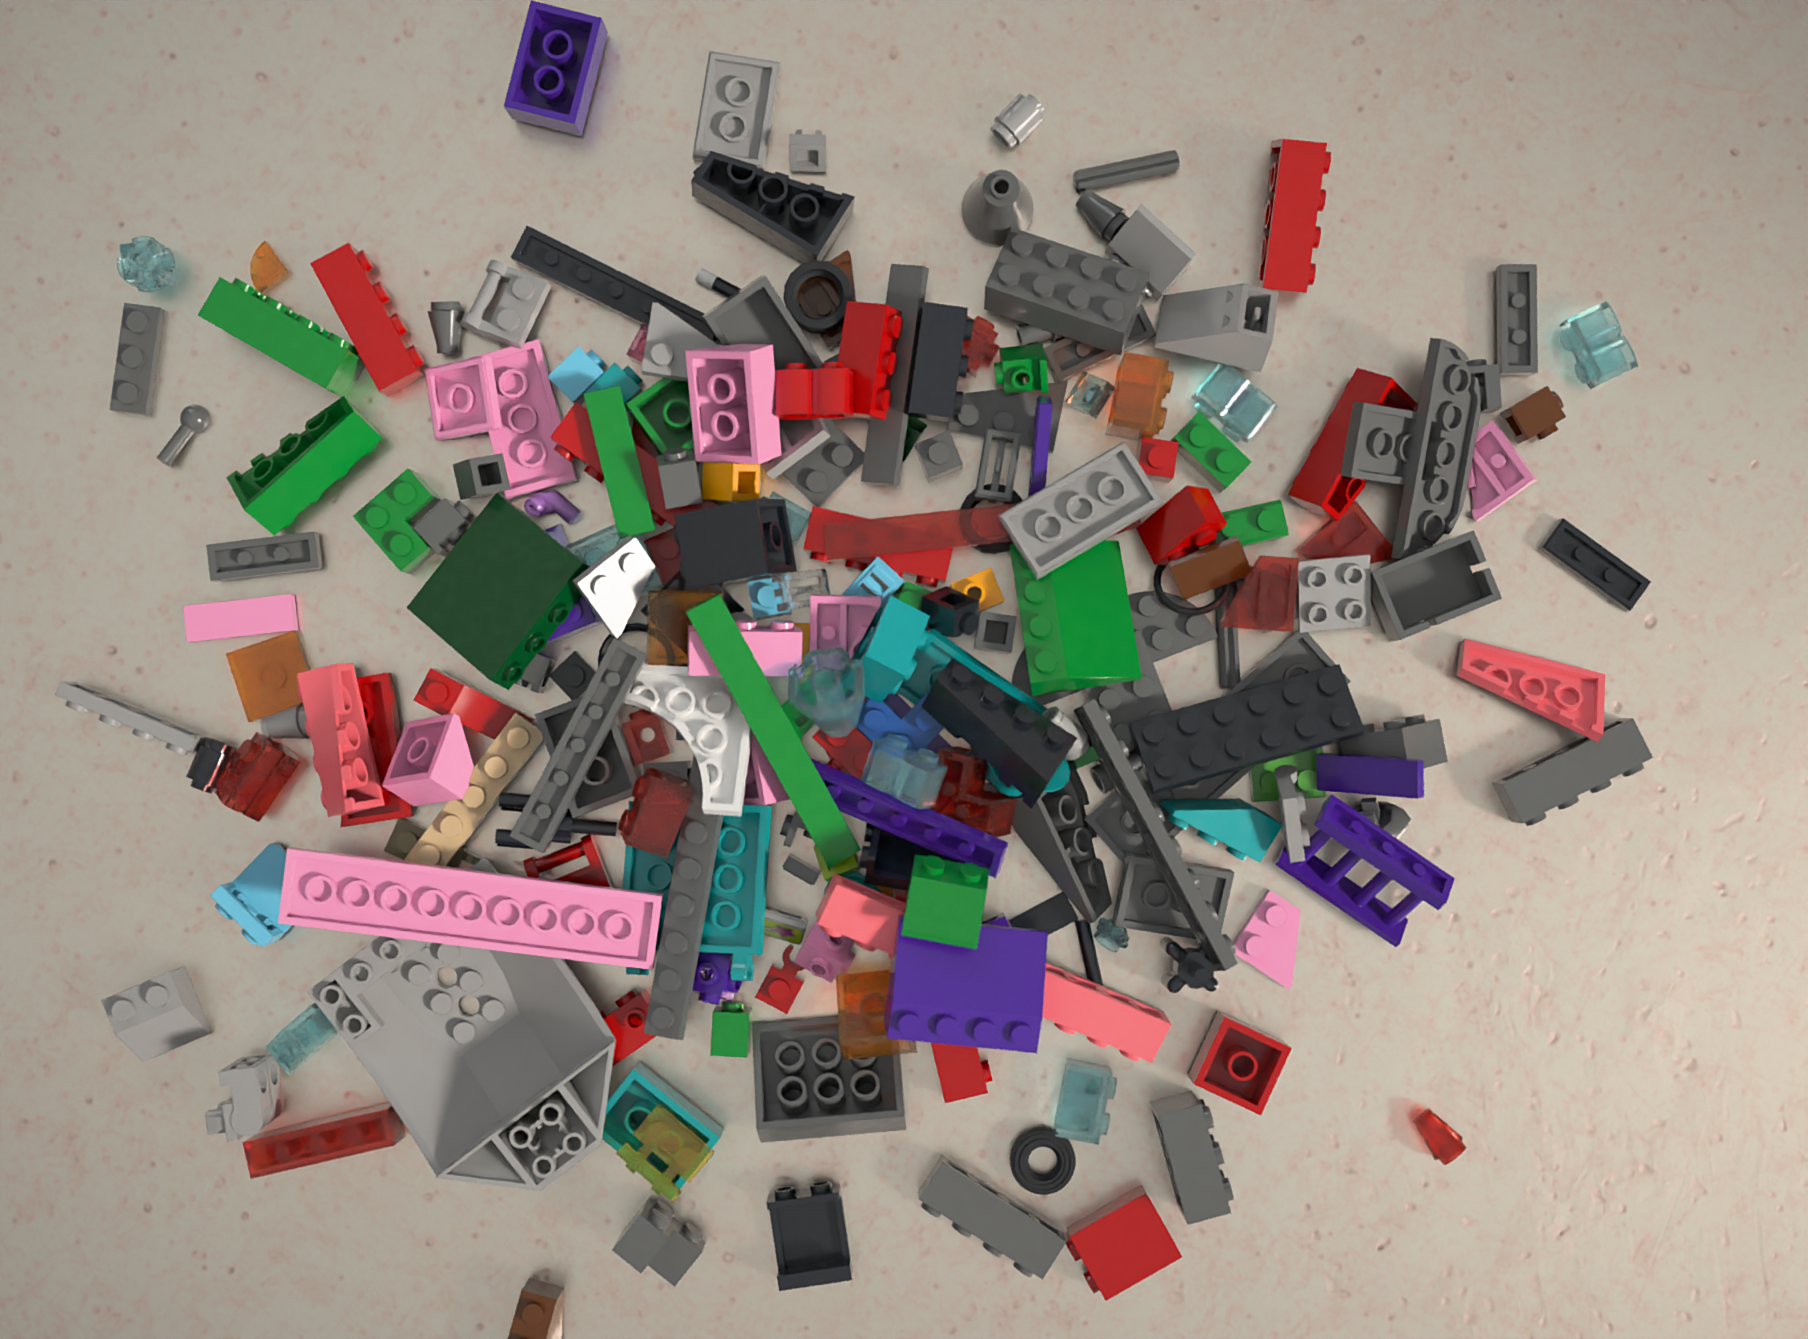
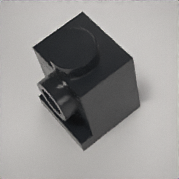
M948 586L922 596L921 611L930 616L925 630L935 629L940 631L943 636L959 637L962 633L971 635L977 629L979 624L978 599Z

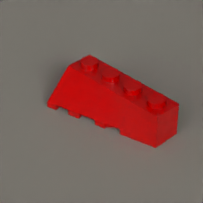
M1360 368L1355 370L1351 380L1347 383L1340 400L1328 417L1322 433L1311 448L1305 464L1293 481V485L1288 493V496L1305 510L1335 521L1341 519L1366 486L1364 479L1340 476L1353 402L1416 412L1418 409V403L1391 377Z

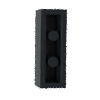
M924 302L908 410L909 417L952 423L953 413L961 414L964 392L957 391L958 377L966 378L969 356L962 355L964 340L971 341L974 319L967 318V307Z

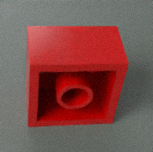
M1218 1011L1189 1072L1188 1078L1194 1085L1258 1115H1262L1292 1048L1284 1041Z

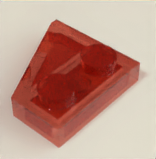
M1357 501L1351 504L1339 521L1329 520L1297 547L1306 560L1370 554V564L1395 559L1391 558L1392 545Z
M1259 555L1220 620V627L1293 632L1299 558Z

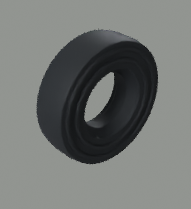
M1036 1127L1024 1132L1015 1141L1010 1153V1166L1012 1174L1020 1186L1034 1194L1048 1195L1061 1190L1071 1180L1075 1171L1076 1157L1071 1143L1062 1133L1048 1127ZM1047 1147L1056 1154L1057 1164L1050 1173L1037 1174L1030 1168L1028 1159L1031 1152L1036 1148Z

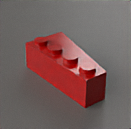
M1278 139L1273 140L1271 143L1270 154L1278 155L1277 162L1273 163L1272 169L1269 170L1267 186H1269L1270 192H1274L1273 200L1269 199L1265 207V229H1270L1269 236H1264L1262 240L1258 287L1307 293L1308 285H1313L1316 264L1311 263L1313 248H1318L1321 236V227L1316 226L1318 211H1323L1326 200V190L1321 189L1323 174H1328L1331 163V152L1326 151L1327 143Z

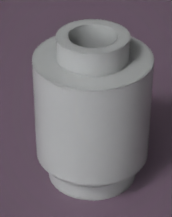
M1018 94L994 118L995 124L990 129L1005 147L1011 149L1015 144L1020 145L1044 121V117L1041 114L1044 108L1033 95L1028 94L1025 97L1022 94Z

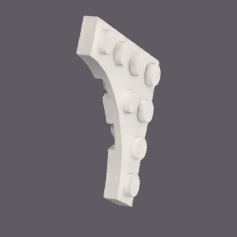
M644 664L624 703L640 707L659 716L674 727L692 749L700 769L703 789L702 810L704 814L741 816L752 730L722 676H689L688 667Z

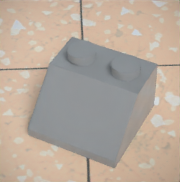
M1143 204L1136 209L1105 250L1108 260L1150 273L1145 297L1150 298L1152 296L1156 301L1187 270L1196 255L1193 250Z
M185 966L101 1000L115 1035L142 1062L212 1033Z

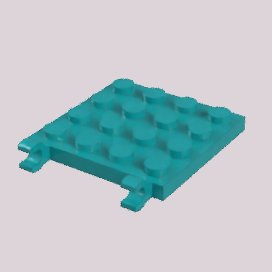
M629 801L623 889L663 894L656 950H659L685 803ZM743 805L741 816L723 815L699 952L733 954L731 980L753 981L754 964L752 955L763 954L772 807ZM626 967V974L649 975L650 969Z

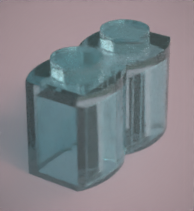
M1607 301L1579 313L1560 324V342L1566 351H1571L1575 356L1577 363L1574 366L1575 373L1580 382L1586 383L1590 389L1638 367L1635 354L1629 342L1622 334L1619 321Z
M1219 363L1191 397L1196 402L1193 405L1198 412L1200 411L1207 419L1214 417L1224 425L1221 428L1223 433L1237 443L1240 440L1247 443L1278 407L1271 398L1251 384L1235 368L1223 363Z
M888 734L887 737L874 739L860 780L875 789L891 794L896 799L921 810L934 807L948 768L947 765L939 761L940 756L926 749H919L917 752L907 746L909 743L907 739L898 735Z

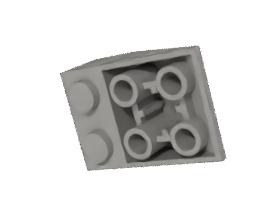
M1242 283L1163 295L1154 347L1261 372L1273 341L1279 292Z

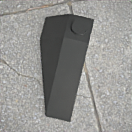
M1067 761L1070 769L1069 781L1062 789L1054 792H1043L1032 809L1022 801L1024 795L1017 797L1006 796L1001 802L1018 836L1088 923H1094L1109 908L1112 901L1103 862L1095 856L1092 838H1096L1097 835L1083 819L1086 816L1084 805L1089 804L1087 791L1073 762Z

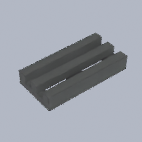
M986 428L974 500L982 501V499L989 500V503L996 504V501L1003 502V505H1011L1022 433ZM992 438H997L999 442L991 490H983ZM1006 440L1013 441L1006 489L1005 493L998 492Z

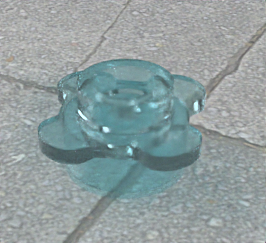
M1100 918L1098 920L1099 924L1096 927L1097 931L1094 933L1095 939L1112 952H1118L1120 948L1126 949L1128 946L1127 942L1130 939L1126 928L1115 927L1111 923L1112 919L1108 921Z

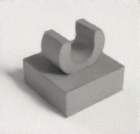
M797 129L795 134H789L790 171L826 172V135H822L821 130H816L815 135L802 134L800 129Z

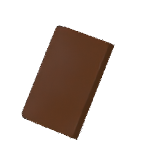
M1233 536L1168 563L1184 599H1189L1243 578L1252 572L1238 536Z

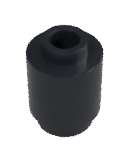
M207 737L204 745H199L186 777L192 779L190 786L211 794L214 788L222 789L235 759L232 756L235 747Z

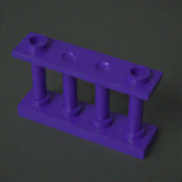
M1332 794L1322 805L1314 824L1318 830L1309 838L1310 845L1303 846L1305 861L1290 863L1284 843L1275 863L1276 866L1394 947H1397L1402 940L1408 923V919L1405 917L1423 901L1439 910L1447 903L1455 879ZM1331 838L1349 849L1332 867L1314 855ZM1361 859H1364L1380 870L1363 887H1360L1345 876ZM1392 880L1410 891L1393 908L1375 897Z

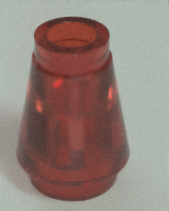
M1430 1108L1423 1111L1413 1120L1434 1160L1439 1159L1443 1165H1447L1455 1160L1467 1148L1462 1142L1463 1137L1433 1113Z

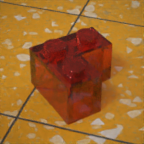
M959 746L938 749L928 808L994 837L1009 835L1011 833L1017 798L984 790L985 773L988 769L987 760L984 759L980 762L970 753L971 749Z

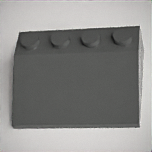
M885 1012L752 1024L756 1130L761 1143L906 1130L899 1040L887 1038L883 1023Z

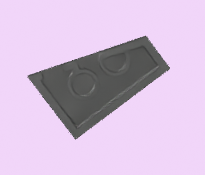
M1068 381L1048 383L1049 392L1041 393V390L1004 394V389L964 393L961 414L953 413L952 423L948 422L947 431L984 439L986 428L1022 433L1020 447L1032 449L1036 398L1038 396L1051 397L1053 405L1048 453H1053ZM992 438V441L999 442V439ZM1006 440V444L1013 445V441Z

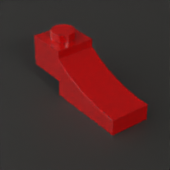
M430 668L413 700L440 715L455 713L460 717L461 724L494 740L515 713H519L532 724L535 721V718L436 668Z

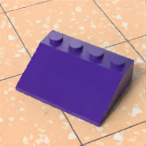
M899 915L883 1020L887 1038L1037 1053L1043 1018L1048 932L1045 930L981 924L977 949H971L901 935L904 915Z

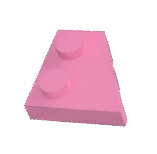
M1490 421L1477 431L1468 481L1474 509L1472 510V516L1475 521H1480L1537 480L1495 421Z
M811 594L809 669L846 670L882 603V596Z
M1267 889L1233 941L1236 949L1235 955L1287 989H1290L1293 982L1301 910Z

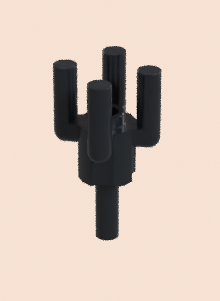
M500 792L499 807L504 811L522 812L531 795ZM568 808L551 842L571 844L572 833L616 836L617 822L572 818ZM496 829L495 843H497V846L533 849L510 837L512 830Z
M1171 937L1161 939L1160 947L1173 959L1172 967L1174 974L1165 973L1161 979L1162 984L1171 993L1179 992L1185 985L1194 989L1204 987L1209 992H1213L1218 988V981L1214 977L1215 969L1213 962L1207 959L1198 940H1196L1197 948L1189 947L1183 949Z

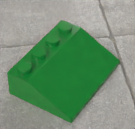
M1103 540L1038 580L1032 574L1015 545H1009L1032 696L1142 680L1119 541Z

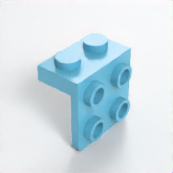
M278 843L269 844L233 882L220 885L210 895L217 902L215 905L216 909L227 919H234L243 928L241 930L243 936L252 944L260 945L261 947L276 943L292 926L278 923L287 851Z

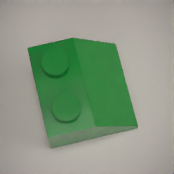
M915 854L901 935L977 949L987 894L989 869L972 863L962 864L942 860L936 856Z

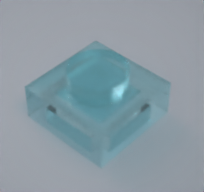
M1083 371L1064 402L1071 408L1096 419L1115 390V387L1108 381Z

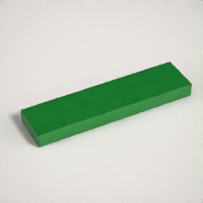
M616 386L585 393L584 398L619 539L626 538L629 535L636 536L655 531V526L621 388Z

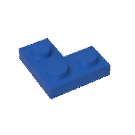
M928 693L903 718L885 700L878 703L870 699L850 719L902 771L944 729L941 724L921 707Z

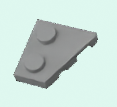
M653 302L641 368L642 375L688 382L685 351L717 347L719 345L659 303Z

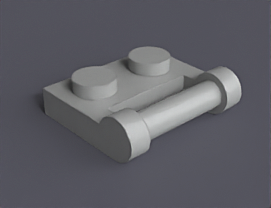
M490 260L486 268L487 277L469 313H464L460 324L471 332L522 349L551 286L547 280L510 268L500 261ZM500 282L509 283L491 321L482 320Z
M1281 765L1275 769L1274 773L1282 816V835L1290 863L1305 861L1303 846L1310 845L1307 824H1303V821L1300 819V815L1306 814L1303 792L1296 793L1295 782L1298 780L1296 767L1293 765Z

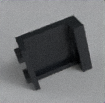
M869 823L866 825L864 842H870L871 844L870 846L863 845L859 867L866 868L864 884L908 891L915 854L936 856L942 860L957 862Z
M818 1181L810 1184L809 1189L796 1190L795 1186H784L774 1189V1194L768 1195L766 1204L767 1210L770 1211L778 1266L777 1281L779 1291L852 1280L853 1268L840 1184L832 1185L831 1181Z

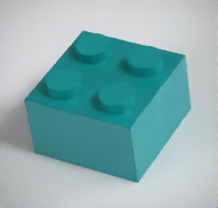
M890 596L872 619L851 659L841 684L878 703H881L889 693L895 695L902 681H908L915 670L917 661L913 660V656L916 650L920 651L928 638L929 631L925 630L930 616Z

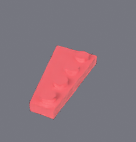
M1464 639L1459 646L1457 676L1596 742L1603 736L1605 674L1469 639Z

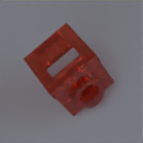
M645 709L628 714L630 721L622 723V727L636 765L675 753L662 718ZM646 728H651L655 733L654 739L650 742L645 741L642 737V732Z

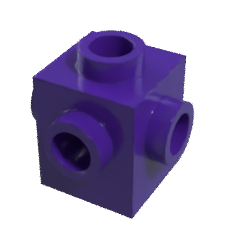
M699 952L692 989L693 992L699 994L698 1001L719 1005L720 999L733 1001L734 993L739 991L742 983L740 980H731L733 954Z

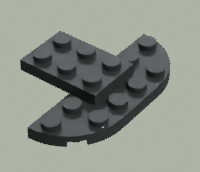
M1430 338L1417 412L1353 402L1340 476L1404 485L1391 558L1401 560L1432 547L1443 534L1449 535L1454 528L1466 497L1479 426L1481 394L1478 378L1471 376L1469 367L1465 362L1469 359L1467 355L1454 343L1440 338Z
M1143 591L1128 595L1142 680L1032 696L1024 648L1015 665L1011 684L1041 705H1046L1084 690L1088 701L1095 699L1098 705L1102 704L1108 711L1111 718L1109 726L1115 737H1120L1124 741L1128 751L1135 749L1136 747L1129 729L1130 722L1172 711L1153 663L1219 637L1205 614L1184 615L1176 613L1160 601L1155 591ZM1164 592L1168 599L1179 606L1197 608L1191 602L1179 596Z

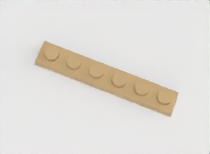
M515 713L473 768L469 779V787L463 798L447 802L403 861L447 867L499 799L500 792L505 791L542 742L543 736L540 729L519 713Z

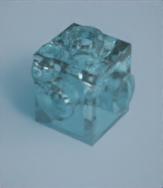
M135 237L132 239V243L119 245L121 256L117 258V268L125 282L138 288L141 292H153L161 290V287L176 285L174 255L171 249L155 240L154 237Z

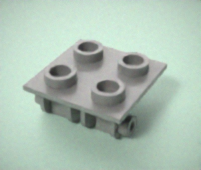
M1370 554L1297 561V568H1292L1291 576L1294 583H1298L1299 633L1371 626Z

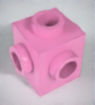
M816 920L793 962L809 970L813 975L832 983L839 971L846 974L856 955L850 951L855 939L845 935H841L840 938L831 936L821 930V925H818Z

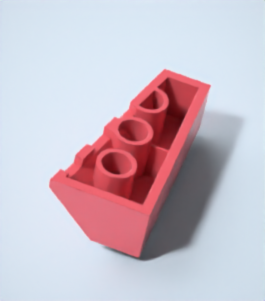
M337 663L297 673L299 682L297 693L304 705L307 718L305 720V729L312 741L314 750L313 766L320 777L322 786L321 802L327 810L328 817L346 815L384 806L354 664Z

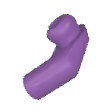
M557 490L535 492L524 503L525 511L531 516L557 513L569 525L581 513L578 508Z

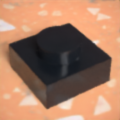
M574 651L549 677L571 700H575L584 695L596 670L578 651Z

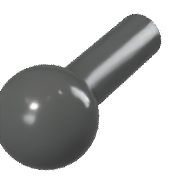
M193 404L182 410L180 415L181 426L157 456L159 461L170 466L194 433H201L208 428L210 415L204 407Z

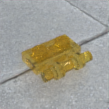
M658 1103L633 1133L643 1145L636 1151L625 1142L616 1154L627 1163L625 1167L633 1174L637 1171L651 1183L650 1189L657 1195L662 1193L671 1202H674L682 1190L672 1182L673 1178L679 1174L690 1183L713 1156L715 1151ZM651 1152H654L669 1165L663 1173L646 1160Z

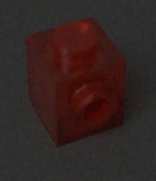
M976 316L974 319L971 341L964 340L962 355L969 356L967 373L974 377L978 374L983 363L990 366L1000 348L999 345L995 344L998 333L993 331L995 326L980 316Z

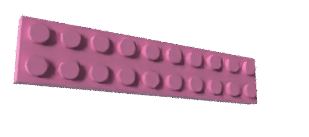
M290 847L287 849L278 923L652 970L654 967L663 894Z

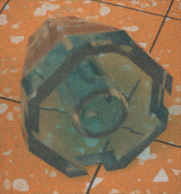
M842 648L811 650L803 657L804 662L798 668L795 664L788 670V698L790 704L830 738L846 737L857 727L865 699V670L863 663L856 658L855 661L851 659L848 652Z

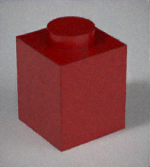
M1142 437L1138 441L1135 458L1150 481L1169 483L1174 478L1179 442Z

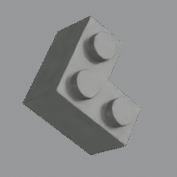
M1424 714L1383 722L1384 729L1375 730L1374 723L1363 724L1365 729L1363 735L1339 742L1341 754L1424 760V768L1448 762L1440 719L1425 721Z
M649 1197L622 1231L612 1251L640 1273L647 1266L651 1267L675 1287L700 1256L706 1242L702 1240L703 1235L696 1227L689 1223L683 1225L673 1217L674 1211L661 1200L655 1202Z

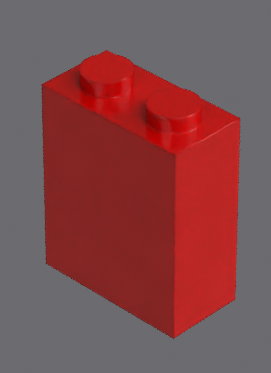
M1142 1184L1066 1227L1070 1237L1066 1241L1067 1248L1075 1261L1082 1258L1088 1269L1083 1275L1093 1293L1100 1291L1105 1301L1182 1258L1177 1245Z

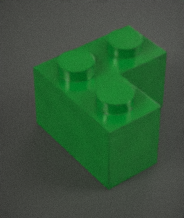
M409 468L353 515L354 519L401 572L412 574L436 553L413 527L441 499L419 473Z

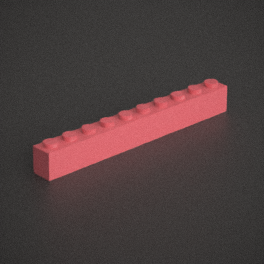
M834 873L816 911L817 923L821 925L822 931L831 936L840 938L841 935H845L855 939L854 942L859 947L871 952L879 949L888 953V957L893 959L899 915H904L906 903ZM1046 962L1043 1018L1055 1022L1054 1025L1065 1033L1074 1034L1077 1031L1086 1035L1090 1042L1099 1047L1106 1048L1107 1045L1118 1048L1120 1049L1119 1052L1128 1059L1139 1061L1142 1058L1151 1063L1153 1062L1171 1026L1164 1011Z

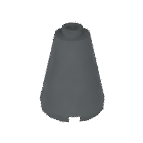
M996 170L981 176L968 187L962 201L963 220L967 230L977 240L988 245L1004 244L1011 227L1027 231L1033 217V200L1027 187L1014 174L1006 170Z

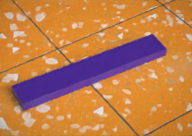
M811 758L841 812L959 863H972L979 867L988 868L989 876L996 878L999 874L1008 842Z

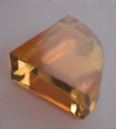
M267 241L261 243L256 249L250 265L253 285L257 291L262 293L290 272Z

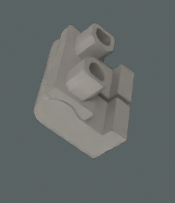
M277 1053L241 1057L218 1072L220 1086L230 1085L232 1098L219 1103L217 1109L209 1110L205 1113L208 1135L226 1133L227 1142L236 1141L243 1136L255 1135L280 1115L283 1109Z

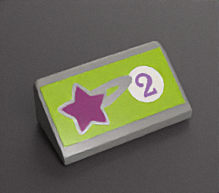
M766 906L764 935L800 945L808 924L807 918Z

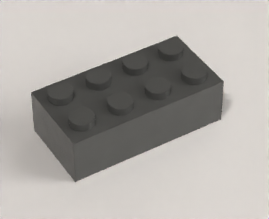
M1011 227L985 285L984 309L1121 356L1144 301L1150 273Z

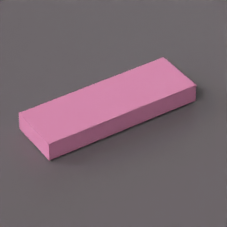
M294 594L183 606L186 640L191 643L298 631Z

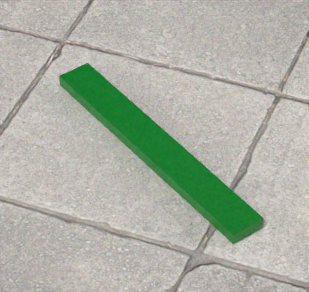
M717 593L687 609L686 613L828 868L861 851L721 595Z

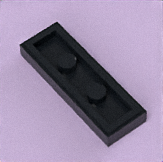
M1564 518L1557 521L1539 546L1541 551L1626 612L1631 611L1651 583L1650 580Z

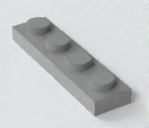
M60 682L55 693L56 696L67 700L65 706L82 713H87L88 709L100 714V721L116 727H120L121 724L134 728L133 735L149 741H154L155 737L167 742V749L182 755H187L188 751H197L199 745H204L207 738L76 682Z

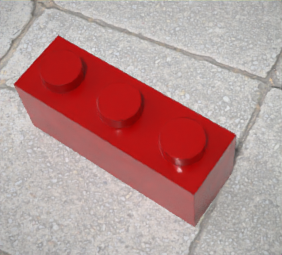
M847 301L838 362L844 363V368H848L853 372L854 417L885 420L886 413L891 406L892 394L890 387L892 375L897 369L896 348L898 338L903 331V320L901 317L902 311L887 304Z

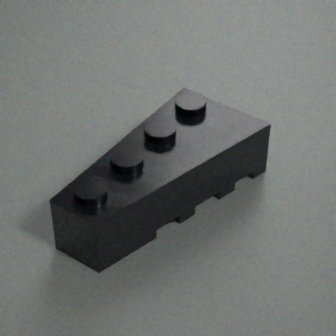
M713 151L709 152L691 180L693 197L803 263L813 260L822 261L853 212L855 196L845 193L840 195L827 191L823 186L810 183V185L790 179L789 175L776 171L774 174L756 168L754 164Z
M953 658L936 678L921 706L953 737H962L972 749L970 753L980 762L984 759L987 760L1000 773L997 778L1008 788L1011 785L1016 787L1024 795L1022 801L1031 809L1077 740V737Z

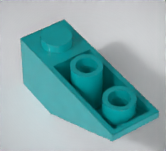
M1240 798L1162 800L1160 803L1170 813L1167 819L1185 830H1187L1189 825L1199 830L1197 835L1215 846L1218 841L1228 845L1225 850L1242 861H1245L1248 856L1261 862L1283 826L1268 813Z

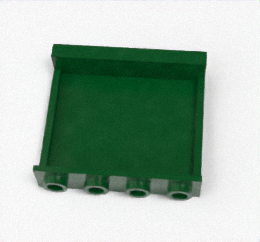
M496 493L406 608L490 681L509 690L514 683L521 679L526 667L545 648L548 639L558 626L567 620L570 611L583 596L573 583V580L590 566L523 514L524 512Z

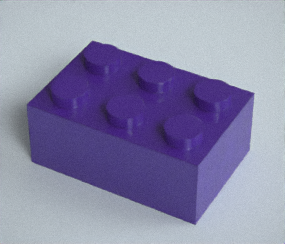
M530 1L504 103V108L512 119L582 136L608 35L602 18Z

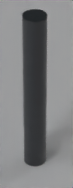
M1085 919L1077 920L1075 925L1087 979L1104 986L1090 923Z

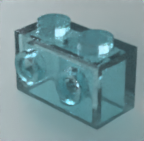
M1066 1058L1053 1125L1056 1137L1099 1145L1100 1135H1107L1110 1122V1114L1105 1113L1107 1099H1114L1117 1086V1078L1112 1077L1113 1072L1109 1066Z

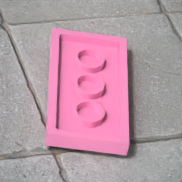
M537 339L526 342L522 349L511 346L475 356L492 357L502 429L488 431L494 455L503 453L510 484V490L504 491L505 497L512 499L578 481L573 461H568L553 450L557 444L550 437L561 423L562 418L552 381L547 377L549 370L541 341Z

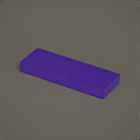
M1038 396L1036 398L1028 497L1046 487L1053 405L1051 397Z
M1336 753L1316 754L1318 791L1414 799L1424 797V760Z

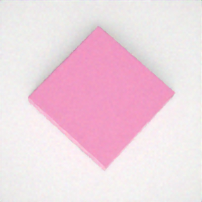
M480 356L424 369L435 440L443 441L502 429L491 356Z

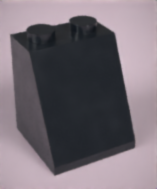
M752 499L674 515L676 523L674 526V537L680 546L682 558L680 572L683 580L686 582L687 589L797 571L785 499Z

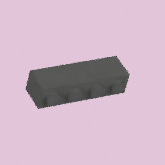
M1620 718L1604 726L1603 736L1598 742L1584 736L1492 784L1511 821L1525 823L1526 826H1530L1544 820L1547 817L1545 812L1556 806L1561 810L1574 805L1579 801L1578 795L1588 790L1591 793H1596L1609 787L1612 784L1610 779L1620 774L1623 777H1627L1644 769L1642 763L1652 759L1653 756L1634 719Z
M944 1155L940 1156L918 1191L919 1200L922 1201L921 1207L937 1218L942 1214L953 1221L952 1227L960 1234L968 1238L973 1234L984 1241L982 1246L991 1254L999 1258L1004 1254L1015 1261L1013 1266L1027 1277L1031 1278L1035 1274L1043 1280L1066 1244L1065 1235L1062 1231Z

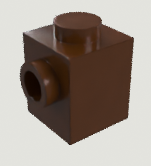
M1548 386L1534 392L1500 413L1518 444L1535 435L1538 440L1549 436L1558 430L1555 423L1566 417L1562 411L1564 405L1561 398L1556 392L1550 391Z

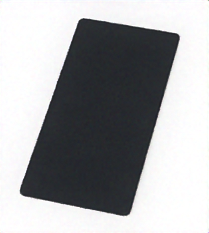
M1061 892L1010 919L1009 923L1011 927L1045 930L1050 935L1078 920V916L1064 892Z

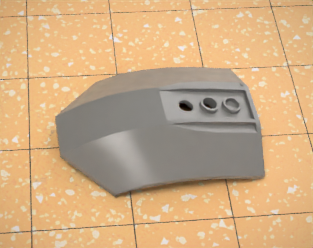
M486 856L468 869L498 873ZM380 936L307 991L391 1103L436 1174L435 1178L542 1191L601 1146L616 1039L597 1007L563 959ZM451 967L455 970L457 981L454 985L447 986L439 981L438 971L440 968ZM471 995L478 1000L479 1010L476 1014L469 1016L460 1011L459 1001L463 996Z

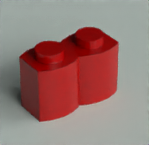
M840 362L822 363V369L813 370L808 369L807 364H786L785 370L776 371V416L781 420L854 418L853 372L848 368H844V363Z

